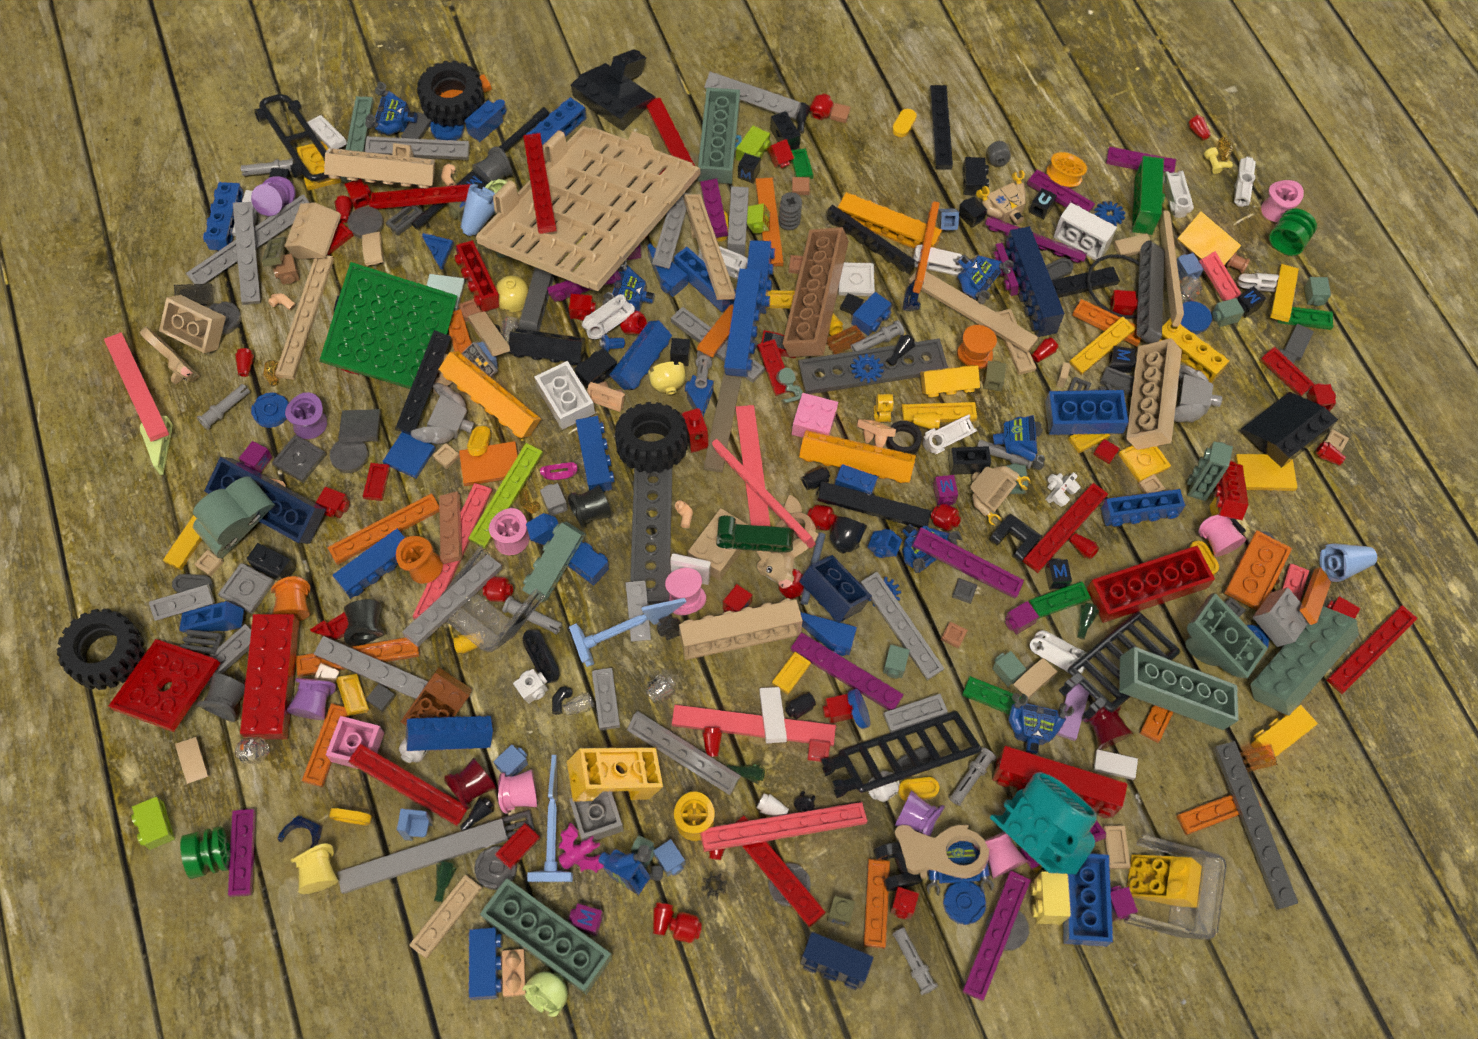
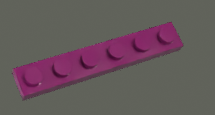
M991 216L987 218L985 223L993 231H1004L1006 236L1009 235L1010 230L1020 228ZM1033 232L1038 247L1043 250L1049 248L1054 250L1053 253L1059 256H1064V254L1071 256L1070 259L1078 263L1084 261L1088 254Z
M921 527L918 530L912 543V547L1014 599L1018 597L1024 582L1023 579Z
M802 632L791 647L790 651L798 653L813 665L852 689H858L862 695L888 711L896 709L904 694Z
M1013 871L1009 872L962 990L963 993L982 1002L984 1001L1031 881L1030 879Z

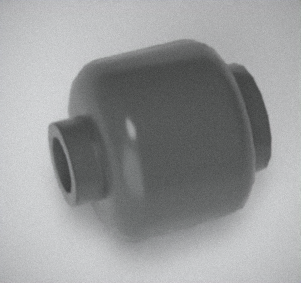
M996 141L987 149L989 161L993 166H1004L1011 159L1009 147L1004 141Z

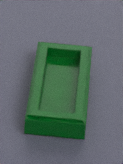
M806 148L791 150L794 156L791 163L795 177L813 179L814 174Z

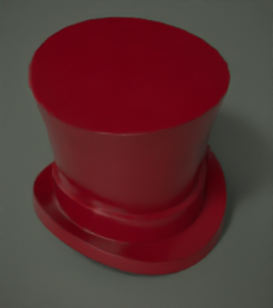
M1121 706L1112 713L1103 707L1090 720L1086 717L1082 719L1084 722H1089L1093 727L1099 750L1106 749L1133 734L1119 716Z
M475 758L454 776L452 774L444 776L446 785L459 798L466 810L471 808L470 802L474 801L475 798L496 789L490 777Z

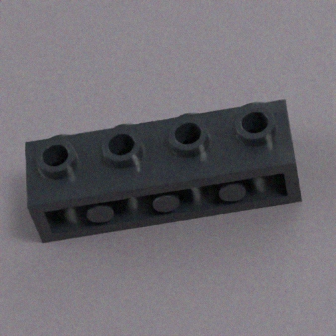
M513 328L509 333L510 351L508 353L513 354L515 357H524L525 355L531 356L535 360L546 358L550 362L568 361L570 365H577L584 359L585 338Z

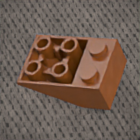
M438 667L400 722L406 725L407 719L455 717L470 696L472 689Z

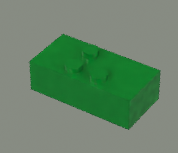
M1143 156L1134 177L1132 232L1153 235L1161 217L1162 204L1165 200V193H1163L1164 158Z

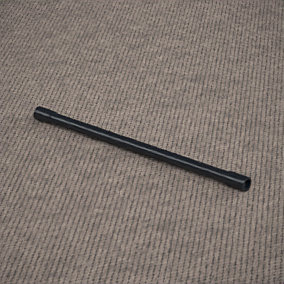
M542 107L528 122L502 143L499 148L506 153L524 135L538 125L539 122L546 119L550 114L549 111ZM470 171L456 185H461V181H463L469 174H471L474 171ZM447 203L431 205L411 222L412 226L419 230Z

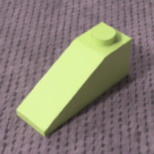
M161 416L169 435L152 442L143 424H140V432L151 461L160 475H164L173 424L167 416Z

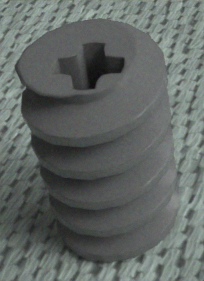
M786 193L781 197L779 225L785 230H793L800 225L802 199L796 193Z

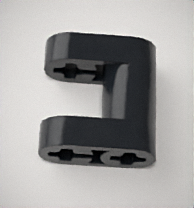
M1010 513L993 533L990 541L998 546L1009 533L1022 542V545L1013 557L1022 563L1024 558L1040 541L1042 535Z
M899 842L882 845L873 849L876 861L895 858L900 873L883 881L887 892L895 891L898 887L908 888L923 882L920 873L913 875L908 872Z

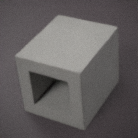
M558 483L547 485L540 490L542 500L549 515L554 516L568 510L566 500Z

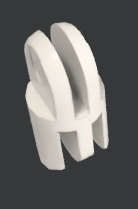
M1264 273L1241 274L1238 277V285L1246 289L1254 286L1259 291L1275 292L1274 287L1277 285L1279 275Z

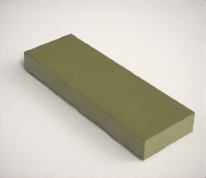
M286 237L270 239L268 241L262 259L264 267L282 264L286 251Z

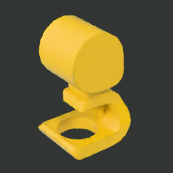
M877 394L876 405H874V420L877 422H891L893 394Z

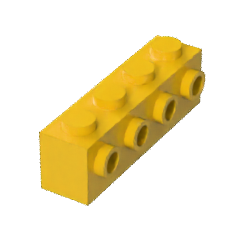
M1171 318L1162 326V336L1159 341L1172 338L1182 350L1181 361L1187 366L1201 371L1210 383L1224 371L1229 360L1223 354L1213 349L1208 343L1198 338L1193 332H1190L1181 324L1179 327L1172 326Z

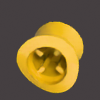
M689 792L683 795L676 803L674 820L678 832L685 839L699 841L701 840L700 833L714 825V807L709 798L704 794Z

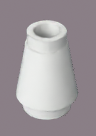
M765 793L756 807L761 813L773 817L786 815L789 810L771 794L767 795Z

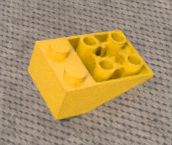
M1131 855V868L1129 869L1127 887H1129L1133 898L1172 906L1197 908L1202 866L1192 857Z

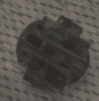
M672 614L659 619L660 623L657 625V632L661 637H666L668 641L679 636V624H681L679 619L673 618Z
M710 872L708 879L702 878L706 886H702L701 891H707V899L710 896H715L716 900H718L720 893L726 894V890L722 886L727 885V881L721 880V873L718 876H713V873ZM711 882H715L718 885L717 890H713V887H710Z

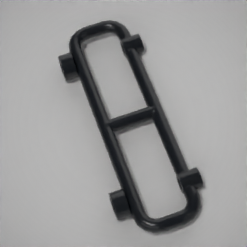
M276 94L263 98L259 103L260 108L254 109L255 117L259 123L267 119L295 162L290 165L293 176L298 178L304 175L310 181H321L329 178V175H325L324 172L319 174L310 173L291 145V142L310 138L325 162L326 149L299 111L301 110L300 102L292 100L285 94ZM277 101L286 102L289 111L293 112L305 131L286 136L266 105Z

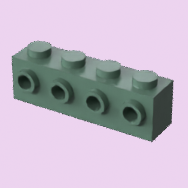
M1213 441L1210 448L1207 447L1205 449L1204 456L1200 457L1198 466L1195 465L1193 473L1188 477L1187 485H1189L1187 496L1204 501L1207 500L1229 467L1233 446Z
M568 522L556 525L553 530L554 536L552 540H548L543 547L544 553L542 557H538L533 564L534 570L532 574H528L523 581L525 586L522 590L532 597L539 593L535 599L540 600L543 596L540 602L548 600L586 535Z

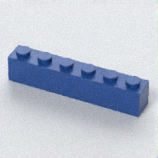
M739 269L724 365L726 375L748 377V371L752 370L753 361L750 358L751 354L755 352L753 338L757 337L758 327L755 325L756 321L760 319L758 305L762 304L763 295L760 292L761 288H764L765 277H762L761 270Z

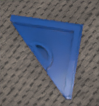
M422 233L423 240L437 265L443 270L454 246V241Z

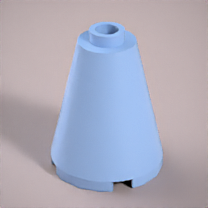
M471 184L468 189L461 222L462 231L469 236L476 235L495 213L493 196L496 193L485 187L479 189L476 184Z
M1327 544L1326 548L1320 552V567L1323 571H1326L1330 581L1340 582L1375 565L1377 553L1372 547Z

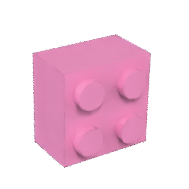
M802 393L793 422L792 435L803 438L806 430L830 435L837 414L838 402Z
M340 716L326 756L333 763L356 768L349 764L348 761L358 745L362 744L378 753L384 732L378 725Z

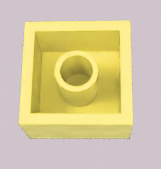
M1041 872L1031 883L1030 887L1031 895L1034 896L1035 904H1032V917H1035L1036 924H1062L1071 916L1068 874Z

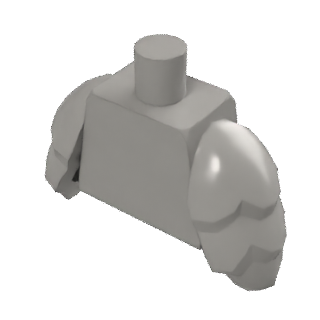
M1180 365L1178 380L1180 385L1174 422H1194L1205 415L1211 405L1220 407L1222 396L1212 394L1213 384L1208 381L1201 371L1195 370L1190 366Z
M440 383L434 384L433 388L439 395V400L427 423V427L412 430L411 436L424 443L444 444L452 440V438H457L461 430L471 433L475 423L466 420L467 409L463 397L458 392H454L449 386Z

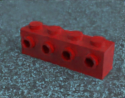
M471 240L457 244V255H454L456 264L461 266L462 277L468 281L469 292L474 294L473 298L476 306H479L482 312L498 308L499 294L474 241Z
M1230 461L1228 469L1216 485V507H1218L1220 516L1243 520L1249 505L1243 465L1236 464L1233 461Z

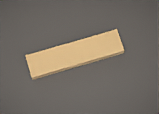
M1011 309L996 312L1017 324ZM1003 339L1018 375L1036 370L1030 352L1026 353Z
M485 311L468 316L469 323L492 356L510 351L508 343Z
M464 875L409 946L425 959H428L483 888L467 875Z

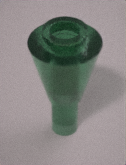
M1085 603V605L1080 606V629L1077 638L1085 639L1088 628H1090L1100 612L1096 609V605Z
M762 764L727 765V768L753 783L759 784L760 781L764 780L765 769L762 768Z
M441 861V865L436 864L437 890L434 901H443L445 889H447L457 870L453 868L454 863Z

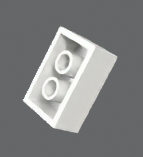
M1070 203L1059 219L1053 238L1068 246L1087 252L1088 257L1097 260L1103 257L1109 249L1117 227L1082 209L1080 206Z
M568 361L535 376L536 387L562 430L575 424L576 419L587 418L595 414L593 401Z

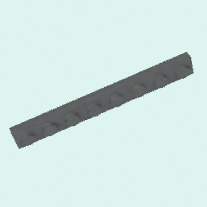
M1233 741L1214 747L1215 754L1276 910L1298 904L1299 902L1236 742Z

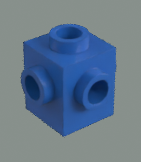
M892 530L873 531L868 548L878 558L897 556L902 539Z

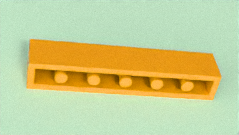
M847 192L838 206L844 213L878 235L914 249L917 245H922L926 223L918 219H913ZM936 226L931 243L932 248L937 247L942 232Z
M459 351L449 352L438 369L443 373V377L453 381L460 391L469 394L472 401L485 407L484 410L487 413L496 416L502 425L512 429V433L519 438L530 437L541 421L538 415Z
M806 430L799 458H803L808 462H820L825 466L833 465L841 468L843 464L876 475L882 479L890 478L899 483H910L916 455Z

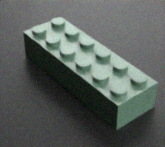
M706 89L698 162L701 173L698 177L699 182L716 178L718 183L732 184L740 109V90Z
M1323 606L1317 623L1313 625L1308 623L1294 643L1286 644L1250 684L1254 700L1290 716L1359 636L1357 620Z
M1133 647L1120 656V693L1221 730L1239 721L1237 685L1137 647Z
M507 878L480 913L483 920L551 970L561 975L585 995L588 994L612 960L610 952Z

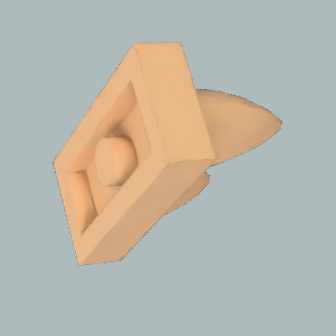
M606 381L598 384L590 382L587 393L593 403L621 412L625 398L622 389H610Z
M858 420L857 426L863 429L864 439L867 444L874 438L875 446L883 448L888 437H895L896 429L875 420Z
M524 949L502 951L504 997L526 994V990L523 991L522 989L526 984Z

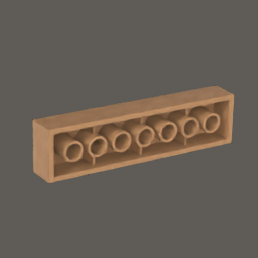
M843 227L809 230L783 340V346L789 357L824 355L849 242Z

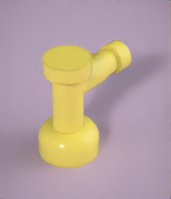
M1209 148L1204 152L1205 158L1211 162L1213 174L1222 172L1223 168H1232V161L1218 162L1216 158L1218 156L1217 148Z

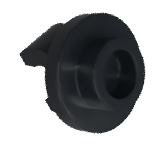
M802 791L800 796L794 801L795 808L799 812L814 810L815 796L813 795L810 799L804 796L805 792Z

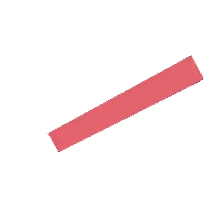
M122 332L104 338L150 441L152 442L169 435Z
M754 405L737 406L736 417L743 466L765 488ZM745 482L750 524L770 526L768 505Z
M716 438L712 442V446L728 465L794 531L808 548L816 545L812 536Z
M474 483L461 510L462 558L470 542L468 538L481 518L493 492L492 488ZM461 560L443 564L440 575L434 581L427 584L412 616L413 619H417L443 595L450 586Z
M681 705L674 706L672 726L704 730V727L718 726L722 733L765 738L763 718L760 715ZM784 719L787 741L809 744L810 739L830 741V746H834L836 725Z
M859 802L710 827L700 833L703 850L707 852L864 825L867 823L863 804Z

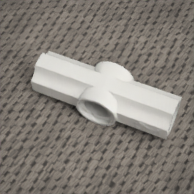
M1250 157L1241 159L1239 163L1234 203L1240 207L1249 205L1252 185L1255 180L1256 162Z

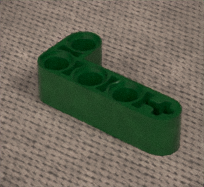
M728 515L718 518L716 545L720 548L769 552H791L793 550L794 531L791 528L736 524V518Z

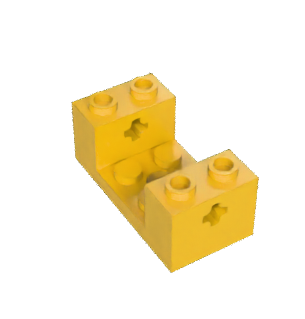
M580 748L567 761L573 802L593 801L600 793L606 791H629L630 800H649L663 788L656 748ZM616 765L624 769V774L616 770Z

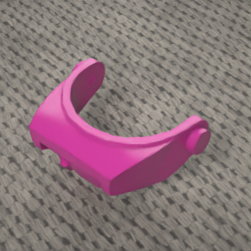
M569 462L543 466L540 469V474L548 480L568 479L577 473V463ZM568 468L567 471L550 473V470Z

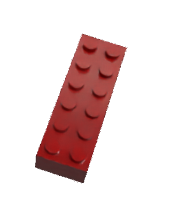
M1197 545L1093 579L1088 585L1087 591L1102 622L1105 623L1208 589L1214 582L1215 577Z
M253 614L240 734L243 737H249L250 739H288L290 713L287 712V709L292 700L299 621L294 614Z
M1004 746L997 758L992 781H996L1000 786H1012L1017 788L1018 791L1026 787L1033 774L1041 772L1056 778L1069 787L1102 818H1113L1123 808L1128 783L1008 746Z

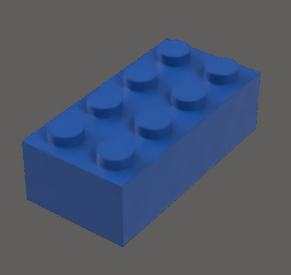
M1124 390L1049 391L1045 401L1049 435L1124 433L1128 425Z
M1089 854L1077 874H1068L1071 916L1063 923L1064 944L1107 947L1113 942L1109 855Z

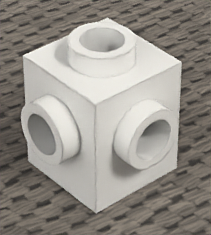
M534 669L525 671L513 683L528 704L542 698L545 692L549 690L545 685L548 682L541 672L537 674Z

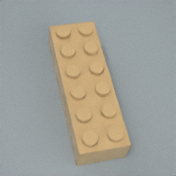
M329 148L325 152L324 174L329 175V178L339 179L340 176H344L348 180L354 181L358 180V178L365 179L366 182L381 180L384 184L400 182L402 186L418 184L420 188H429L434 182V159Z
M1172 338L1138 346L1126 438L1137 450L1172 443L1182 350Z
M785 599L776 604L765 603L758 608L747 607L739 612L733 613L728 611L720 616L714 617L709 615L701 620H686L679 624V636L684 659L689 660L799 636L802 628V617L797 599Z

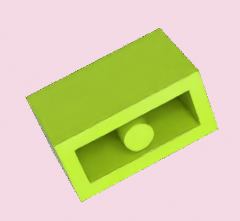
M752 125L736 148V160L741 161L745 153L759 157L762 160L763 153L768 151L767 148L771 146L770 133Z
M156 796L132 806L134 814L131 815L134 825L138 826L139 833L137 838L141 846L144 845L152 850L175 840L164 802Z

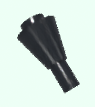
M800 102L801 106L796 121L798 123L797 130L800 134H803L810 106Z
M907 334L900 336L894 354L888 360L890 365L894 366L900 357L915 347L914 339Z
M479 797L469 817L460 828L463 831L468 830L474 823L493 813L492 807L494 804L486 797L483 799Z

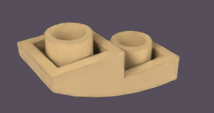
M380 232L362 235L363 255L366 266L378 265L383 262Z
M1042 658L1013 685L1030 699L1058 671Z
M197 737L175 744L187 784L209 776Z

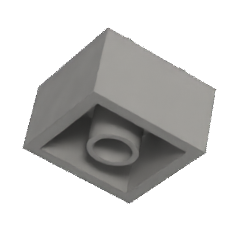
M1288 587L1271 592L1253 616V619L1277 647L1294 643L1308 624L1305 617L1299 611L1302 603Z
M612 791L600 793L593 801L573 802L572 798L569 799L582 841L587 840L591 836L594 837L593 841L623 832L622 822Z

